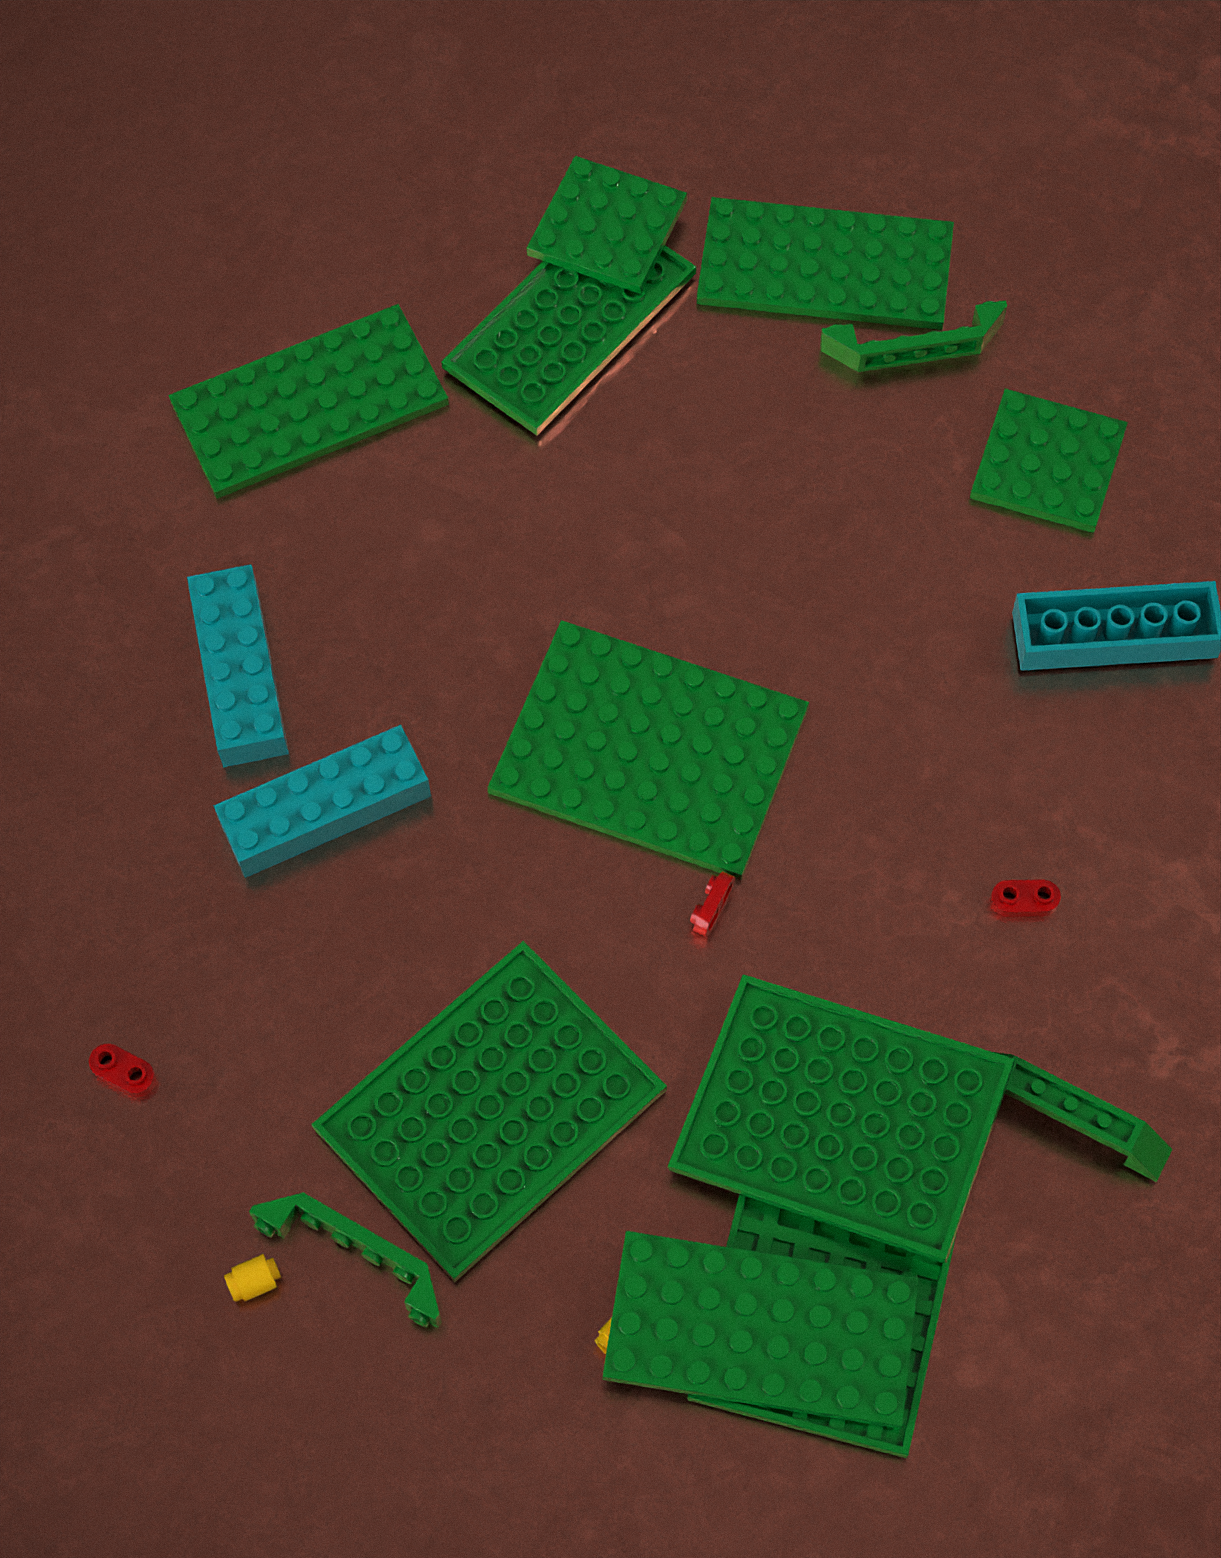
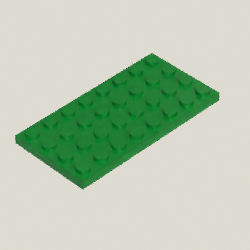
M711 197L696 304L943 330L954 222Z
M665 245L641 294L542 261L441 361L442 369L532 433L538 435L696 274L697 266Z
M399 304L168 395L216 499L449 405L448 396Z
M626 1231L602 1380L901 1429L919 1278Z

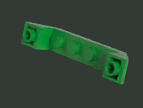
M1006 300L998 302L987 301L975 305L972 320L973 327L963 326L955 330L942 332L931 331L916 336L904 335L883 341L871 340L863 344L857 343L853 324H835L822 328L820 348L825 354L857 372L980 354L1004 324L1007 302Z
M998 1053L1015 1059L1004 1094L1128 1156L1124 1166L1157 1182L1173 1149L1145 1121L1015 1055Z
M304 1192L253 1205L249 1213L255 1222L254 1228L268 1237L272 1238L275 1233L284 1239L299 1215H302L300 1220L310 1228L318 1231L320 1227H323L331 1232L332 1235L330 1237L343 1247L349 1248L352 1244L363 1251L361 1255L369 1262L380 1266L383 1262L394 1269L392 1273L400 1280L411 1284L413 1280L416 1281L404 1301L407 1311L410 1312L408 1317L423 1327H427L429 1323L436 1328H439L442 1320L427 1263Z

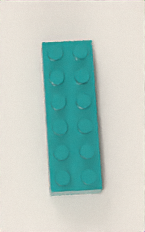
M252 564L187 577L216 746L223 768L289 754L258 585Z
M1215 581L1017 593L1012 611L1021 671L1218 658L1221 652V609Z
M399 725L213 806L242 873L246 878L431 797L429 780L402 725Z

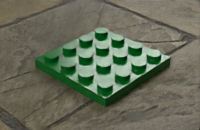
M574 156L526 248L527 256L641 294L687 202V192Z
M1005 389L970 498L1094 533L1128 422Z

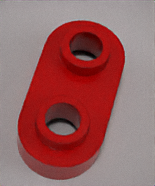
M724 871L719 876L712 875L705 890V894H708L704 904L698 903L690 918V922L694 924V932L704 937L709 935L732 891L735 876Z
M1004 880L997 883L993 888L990 903L993 910L1004 917H1044L1053 914L1057 910L1061 900V893L1057 885L1049 880ZM1006 892H1010L1015 896V898L1009 900L1006 899L1003 894ZM1046 892L1050 898L1042 899L1038 896V893Z
M102 1044L96 1047L90 1054L89 1066L95 1077L132 1097H143L149 1094L155 1087L156 1074L152 1066L114 1044ZM105 1056L112 1057L109 1064H101V1060ZM134 1072H142L140 1079L135 1081L130 1079Z

